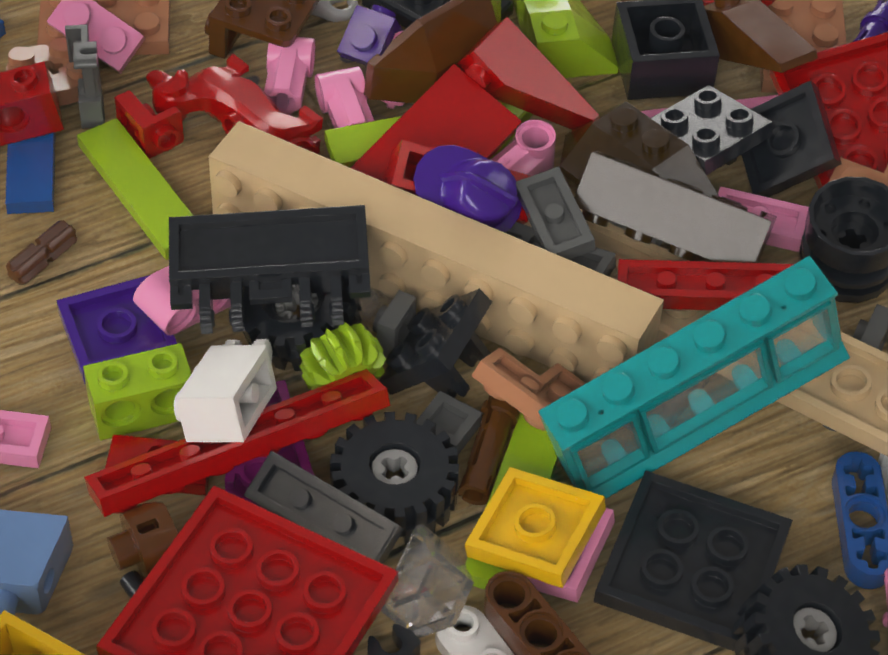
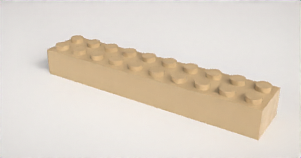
M238 121L208 156L213 214L365 205L370 289L382 293L391 300H393L399 290L416 296V309L418 310L424 308L432 310L441 306L453 295L457 294L461 297L480 289L492 301V304L476 328L475 333L478 337L508 348L516 355L526 356L549 367L559 363L579 379L588 383L657 343L664 299Z

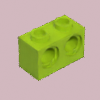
M182 343L83 366L89 405L100 441L112 438L113 434L126 435L179 422L174 413L175 396L192 374Z

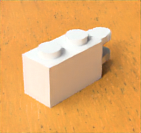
M237 339L227 340L223 345L210 346L182 389L175 396L174 413L177 421L182 424L186 442H244L277 389L271 364L273 351L269 339H256L252 345H242V342Z

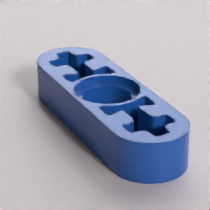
M848 452L838 459L832 477V489L844 571L847 578L856 586L864 589H877L885 585L884 572L888 568V508L882 471L879 463L872 456L863 452ZM850 472L857 473L859 479L864 481L861 493L855 494L856 481L854 475L849 474ZM855 511L867 512L875 518L877 524L869 528L860 527L852 522L849 514ZM867 545H871L870 558L872 564L878 565L875 569L869 568L867 561L861 560Z

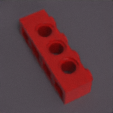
M45 61L0 72V146L64 130L59 100Z

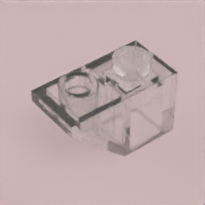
M421 523L415 527L395 569L399 571L398 582L381 609L396 624L410 629L418 638L455 626L474 584L460 555Z

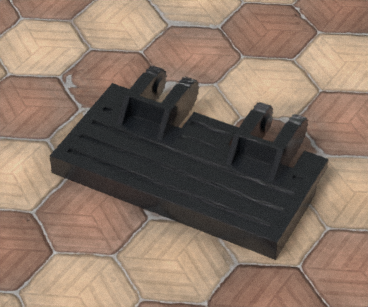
M365 205L169 217L171 310L193 309L192 290H199L201 334L213 333V328L215 327L213 300L217 299L231 300L229 322L233 332L244 331L243 287L249 286L250 305L293 302L292 284L299 283L302 328L313 327L315 310L312 303V293L331 292L329 314L333 326L344 324L342 280H349L350 299L371 297Z

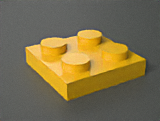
M509 467L465 542L466 555L469 558L563 588L606 510L605 497Z

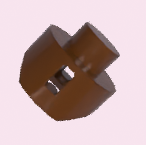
M161 502L144 503L120 513L123 531L107 537L111 555L120 571L137 565L143 577L146 578L178 535L166 506Z

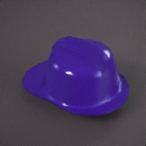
M446 145L438 146L425 153L417 164L413 180L418 197L502 232L511 229L519 218L522 205L517 196V181L501 163L492 161L467 148Z

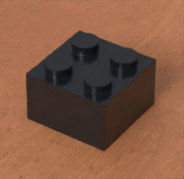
M702 0L616 2L611 41L627 100L690 96L707 85L714 87L720 55Z

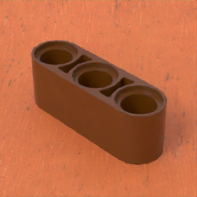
M503 571L489 579L485 588L483 614L514 655H591L524 575L514 571ZM501 604H512V605H515L516 607H514V608H506V607H503V606H500V605H501ZM542 642L547 644L548 646L537 647L532 645L531 643Z

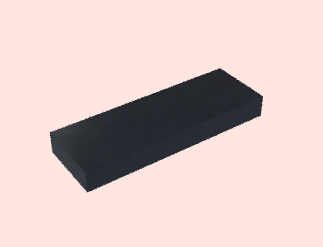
M273 451L269 453L244 494L245 497L268 511L384 564L404 531L398 524Z

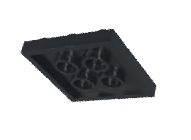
M645 470L595 590L594 602L735 652L733 644L742 637L732 634L733 624L741 617L737 615V612L741 605L770 576L772 577L775 574L793 520Z

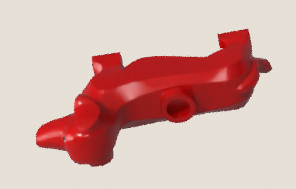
M232 54L227 59L225 67H207L189 78L185 69L178 70L174 77L160 70H153L146 76V80L152 88V104L157 114L175 106L182 113L183 122L188 113L203 111L222 123L226 134L240 121L316 154L320 152L321 140L314 134L322 130L323 118L306 105L299 109V117L282 113L260 86L249 79L241 77L249 71V65L235 54Z

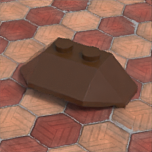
M451 0L417 19L392 40L382 55L376 54L367 62L364 95L371 100L415 103L453 64L461 69L457 64L461 58L492 27L501 21V0Z

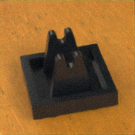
M710 85L651 117L652 120L690 146L706 175L725 164L728 166L737 161L738 156L772 137V121Z
M477 289L461 297L457 294L453 295L441 306L432 310L429 308L420 310L408 323L407 329L410 332L405 340L398 344L386 358L385 362L388 364V367L379 381L387 388L388 393L393 395L425 382L438 393L442 391L453 398L457 394L465 397L470 387L456 370L454 364L459 358L468 366L474 367L478 360H482L491 354L475 333V330L492 304V301L480 289Z

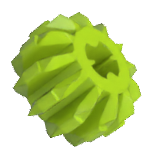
M344 322L343 325L332 331L326 328L324 335L320 338H312L310 340L311 347L304 349L300 353L302 363L299 367L303 373L302 378L308 389L312 390L365 369L376 378L381 377L385 373L383 364L386 358L382 353L384 350L378 339L374 338L362 323L349 326Z

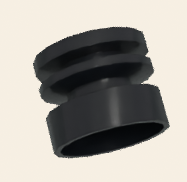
M843 177L826 183L815 192L808 208L805 232L802 236V244L798 254L799 261L808 256L813 259L838 292V296L835 297V300L838 302L861 303L877 298L888 289V186L866 177Z

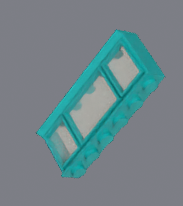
M810 256L804 258L539 410L538 413L559 462L574 487L602 495L606 499L641 479L645 470L649 472L657 470L848 360L850 356L841 339L835 297L838 296V292Z

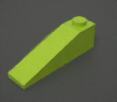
M513 0L521 32L565 78L618 74L619 67L610 37L580 0Z

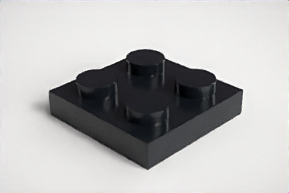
M811 80L751 109L772 121V137L741 154L752 194L769 198L842 164L819 88Z

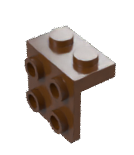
M219 0L215 8L209 13L205 24V34L209 35V54L225 59L241 33L281 47H290L320 0Z

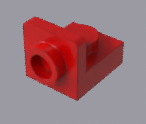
M130 90L114 97L117 119L149 159L171 150L184 141L182 113L177 107L174 106L155 115L151 106L148 103L142 104Z

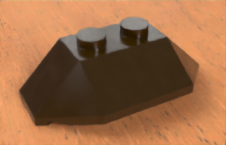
M627 101L599 113L596 119L575 128L565 135L560 169L566 177L578 186L591 152L601 151L659 173L660 178L666 180L673 178L696 186L703 190L704 195L712 197V195L719 196L690 146Z

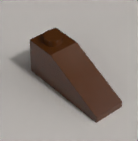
M714 0L713 3L704 6L720 55L719 59L782 73L818 58L816 49L760 0Z

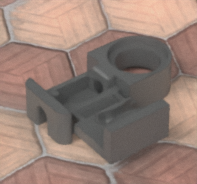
M88 24L65 26L69 62H74V69H82L83 79H78V104L82 129L94 128L105 123L97 42L89 41Z

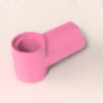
M297 37L290 47H281L268 43V74L264 92L282 113L291 115L302 107L307 77H312L314 70V38Z
M359 66L315 75V90L319 107L322 113L329 114L334 129L374 121L367 103V97L364 95L365 79Z
M543 120L525 121L516 129L515 140L491 160L501 163L509 170L531 176L553 169L556 143L555 130L549 123Z

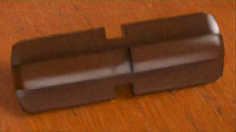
M64 220L56 222L35 240L36 246L34 243L29 244L7 262L8 276L19 285L28 283L49 265L48 259L50 262H53L77 242L76 230Z

